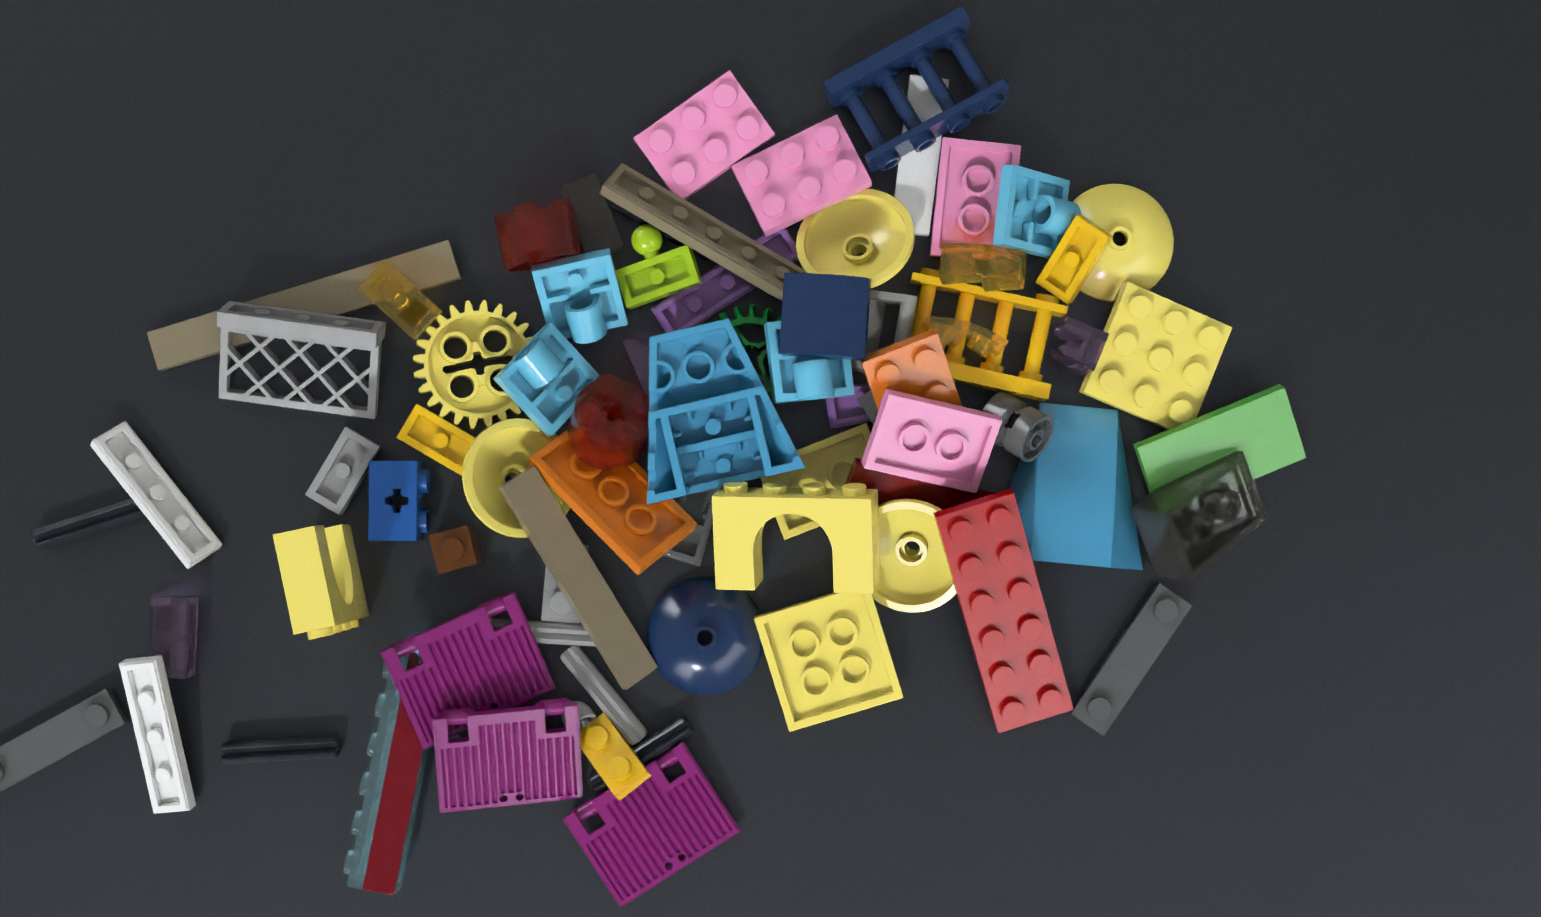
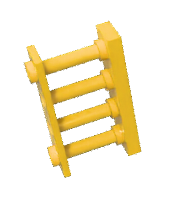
M921 268L920 273L912 272L908 284L920 286L921 288L911 337L928 330L936 290L959 295L947 354H945L954 382L997 392L1006 391L1011 395L1042 402L1049 399L1052 384L1042 382L1043 375L1039 374L1051 318L1052 316L1062 318L1067 314L1069 306L1059 304L1060 299L1052 295L1037 293L1034 299L943 279L944 272L930 268ZM975 299L998 304L986 360L981 362L980 368L964 365L966 358L962 357ZM1013 307L1036 312L1024 371H1019L1018 377L1004 374V367L1001 366Z

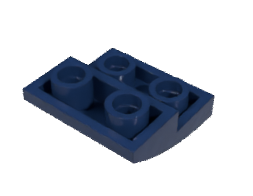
M784 273L779 353L783 356H823L826 359L866 360L871 279L833 274Z

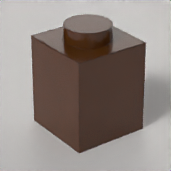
M465 525L428 535L438 574L484 563L474 525Z

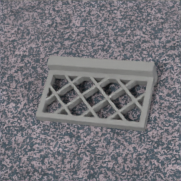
M228 301L217 311V327L221 328L219 398L369 419L377 417L382 340L385 338L386 322ZM232 332L246 334L256 347L242 357L232 345ZM259 336L268 337V338H266V339L263 341ZM274 338L285 339L294 349L295 353L281 362L267 344ZM298 341L307 343L304 346H302ZM314 343L325 345L335 356L323 367H320L306 351ZM338 347H345L346 349L341 352ZM353 349L371 351L370 366L361 373L345 356ZM259 350L275 367L263 378L247 362ZM298 356L314 372L302 383L286 368V365ZM231 358L236 362V363H235L234 365H232V366H231ZM338 361L353 377L351 381L340 389L325 373L327 369ZM238 367L254 383L248 390L230 388L231 373ZM277 372L293 388L286 396L275 394L265 383ZM368 373H369V383H368V381L364 378V376H366ZM317 377L333 394L325 401L315 400L304 388ZM355 383H358L368 394L367 407L353 405L344 395V392ZM259 388L261 392H255V390ZM298 393L301 398L293 396ZM337 398V400H338L340 403H336V402H332V401Z

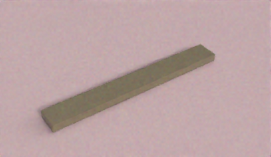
M445 240L244 303L342 316L462 279L451 241ZM217 311L147 332L156 366L160 371L220 353L221 328L217 327ZM232 332V345L234 348L253 343L246 334ZM259 336L262 340L268 338V337Z

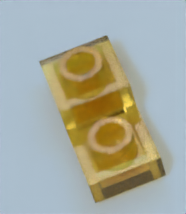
M942 243L939 278L942 285L981 282L985 292L1024 289L1027 262L1026 252L989 244Z
M928 316L921 325L925 330L934 328L937 331L943 349H945L947 344L954 349L964 336L969 339L967 346L984 358H987L989 354L997 357L1009 342L984 327L955 318Z

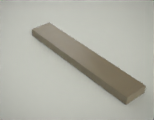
M623 163L619 165L602 185L600 195L780 301L783 300L784 273H805L799 266Z
M531 466L498 487L621 688L629 689L658 668L537 468Z

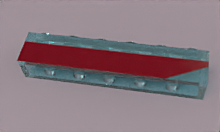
M418 650L399 658L404 671L423 663ZM384 663L383 678H388L385 694H379L375 707V717H379L380 721L377 733L372 732L368 742L367 756H371L372 761L370 771H365L361 779L359 795L364 796L362 811L357 810L354 815L351 834L357 836L354 850L349 849L346 855L343 872L349 874L347 887L394 896L402 886L429 748L423 749L389 670Z

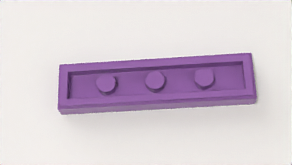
M786 228L768 237L763 235L755 240L792 263L799 260L796 243ZM717 265L701 276L703 284L675 293L651 310L665 332H673L703 324L758 287L723 266Z

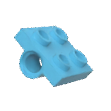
M1014 164L1002 165L992 244L1050 259L1075 216L1081 215L1079 206L1074 202L1068 201L1070 180Z
M610 248L532 265L531 272L546 324L552 323L566 339L572 337L573 341L579 344L592 343L603 338L607 333V329L628 325V317Z
M781 321L766 322L764 324L773 404L846 397L855 394L851 360L826 359L823 356H783L779 353Z
M552 323L545 324L493 378L546 436H552L604 381Z

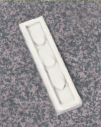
M910 74L907 99L923 123L943 111L922 76ZM942 79L948 88L949 79ZM904 123L902 134L908 131ZM942 135L937 137L936 142L928 149L921 152L913 150L902 156L901 161L898 163L894 197L908 210L912 218L915 235L928 237L930 232Z
M126 421L92 440L90 444L92 449L187 569L220 549L222 546L221 541Z
M162 655L125 659L119 663L153 813L190 811L196 806Z

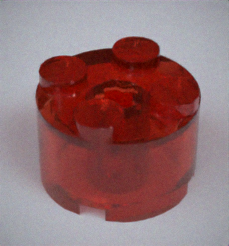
M570 199L552 201L547 204L548 207L540 209L537 202L524 203L514 206V212L494 216L495 229L505 271H530L534 264L582 254Z
M603 374L595 381L586 385L576 399L567 429L568 438L570 437L573 445L572 450L575 455L588 466L603 471L613 470V467L623 465L628 467L634 464L642 455L649 438V394L633 383L618 379L610 374Z

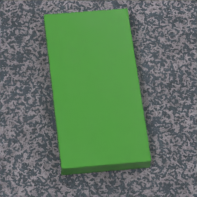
M1280 384L1133 444L1156 513L1160 517L1169 515L1306 458L1285 387Z

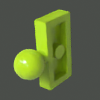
M643 224L637 227L631 237L634 250L644 255L645 260L615 270L621 293L628 309H633L703 284L692 248L684 245L660 254L659 250L663 243V237L660 230L650 224Z

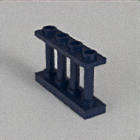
M963 6L823 82L825 97L832 109L841 104L848 106L873 150L865 155L866 165L870 173L878 169L887 171L901 161L902 156L913 150L921 152L928 149L936 142V138L948 131L950 133L959 132L967 127L975 116L983 112L991 114L999 110L1006 103V99L1009 97L1010 86L1007 80L1004 78L991 85L965 42L970 34V18ZM944 48L953 51L977 91L976 94L958 104L930 60L933 54ZM909 67L917 68L943 111L923 123L896 80L898 73ZM876 85L884 89L908 130L888 142L861 98L863 92Z

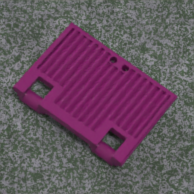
M515 592L498 596L478 605L476 609L420 634H413L380 651L423 749L434 745L432 717L438 715V712H442V710L470 707V709H475L476 712L515 708L556 689ZM507 611L512 622L494 630L489 618ZM418 650L423 663L404 671L399 658ZM468 724L447 726L448 738L468 730Z
M571 699L539 700L538 703H535V706L476 712L475 709H470V707L446 709L432 717L440 813L583 798L579 704L572 702ZM564 714L565 728L546 729L545 716ZM468 724L469 737L448 739L447 726Z
M684 742L673 746L646 764L645 767L652 776L621 801L613 795L610 789H607L598 796H594L576 807L563 818L566 826L620 908L741 831ZM679 761L685 773L669 782L663 771ZM599 813L605 824L589 833L583 822Z

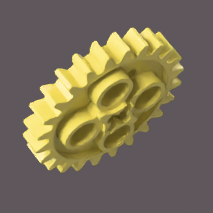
M486 300L482 301L479 311L473 310L470 301H466L463 313H459L451 305L449 308L451 318L448 320L439 313L436 314L435 318L439 327L437 329L428 325L424 327L427 335L431 337L430 340H417V345L425 350V354L413 356L414 362L424 365L423 369L414 372V378L426 379V383L418 389L419 393L431 392L433 394L427 403L428 407L440 403L443 406L439 415L441 418L445 417L450 411L455 413L454 425L456 426L463 417L469 418L470 429H474L478 419H483L486 427L492 425V417L497 416L500 421L507 420L505 411L508 409L518 416L521 413L519 406L505 391L495 390L490 383V376L494 372L501 371L507 364L486 366L482 375H477L476 370L473 368L446 374L443 372V368L451 365L470 364L474 355H480L481 361L484 362L507 356L513 358L533 338H525L523 335L529 324L524 323L516 327L513 324L517 315L515 311L507 318L501 316L502 304H499L493 313L488 312ZM491 332L499 333L505 339V348L499 352H491L485 348L483 338ZM450 339H459L465 344L466 353L458 359L450 358L444 352V344ZM459 377L469 379L473 385L472 394L466 398L456 397L450 389L451 382Z

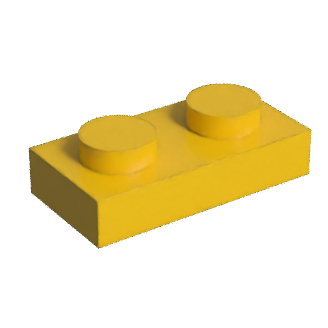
M1076 215L1035 283L1066 304L1072 303L1112 240L1113 235L1083 215Z
M416 404L396 438L462 476L465 455L476 437L439 417L420 404Z
M604 712L580 731L581 750L618 800L621 801L652 776Z

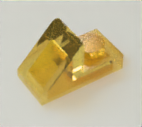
M386 259L358 288L415 341L442 312L426 293L417 288Z

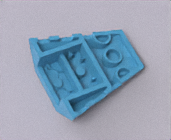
M729 318L650 337L647 504L723 487L724 483L744 482L805 468Z
M1038 403L1037 410L1053 419L1052 436L1043 452L1033 461L1024 462L1019 460L1010 483V489L1013 491L1032 560L1143 570L1118 410Z

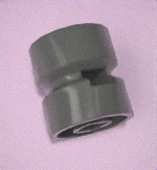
M1006 391L994 395L982 410L983 412L999 415L1002 420L994 444L999 447L1004 446L1005 451L1024 462H1031L1037 458L1050 441L1054 427L1053 419L1032 406L1027 407L1025 402Z

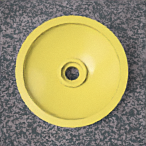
M1105 184L1085 191L1073 201L1079 206L1081 215L1111 235L1120 232L1126 239L1123 246H1118L1113 242L1112 238L1080 290L1082 293L1098 300L1115 302L1123 282H1130L1150 290L1160 281L1171 262L1174 237L1167 214L1153 197L1133 186Z
M865 189L805 218L798 230L796 251L805 273L870 278L871 288H874L894 277L904 267L914 247L915 230L908 210L898 199L883 191Z
M514 418L503 420L487 427L473 440L465 455L462 482L464 493L471 509L487 527L505 536L528 538L498 487L505 483L507 475L514 478L529 468L530 456L558 437L556 433L552 436H546L532 420ZM546 483L566 516L570 507Z
M897 499L878 505L880 583L874 594H872L875 601L901 612H924L940 607L956 594L933 515L934 512L942 509L928 502L916 499ZM914 541L918 543L920 548L913 550L908 547L907 542Z

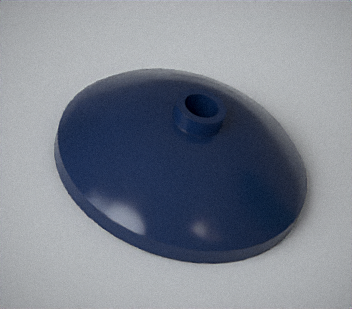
M694 577L676 584L656 603L648 622L647 644L649 653L658 666L657 670L672 685L689 693L712 695L733 689L751 675L762 656L763 646L754 620L755 616L761 615L760 610L751 596L744 590L716 589L715 577ZM708 630L712 633L713 640L710 644L704 645L698 641V633L700 631Z

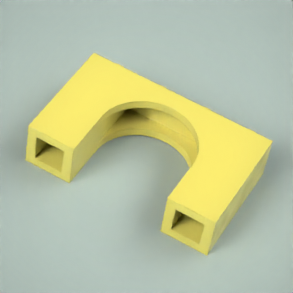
M747 482L724 483V487H720L712 495L716 589L755 590L763 580L762 533L766 522L782 514H799L812 519L820 525L830 540L833 556L834 593L874 594L880 583L878 489H867L866 485L862 483L844 484L842 489L827 488L825 483L819 482L803 484L802 488H787V484L784 482H768L763 484V487H748Z
M341 524L324 528V525L310 526L273 534L293 634L307 632L308 640L360 627L358 619L368 617L369 612L350 524Z

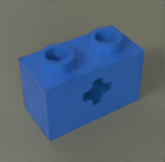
M369 461L368 541L423 540V533L429 532L430 513L429 509H424V493H429L430 472L429 469H424L423 461ZM400 489L401 495L408 497L409 500L408 505L401 506V513L400 507L393 505L392 502L393 497L400 495Z

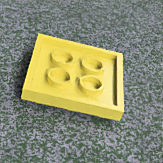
M1123 282L1079 392L1167 430L1197 418L1232 327L1133 283Z
M831 593L754 617L789 732L904 698L872 594Z

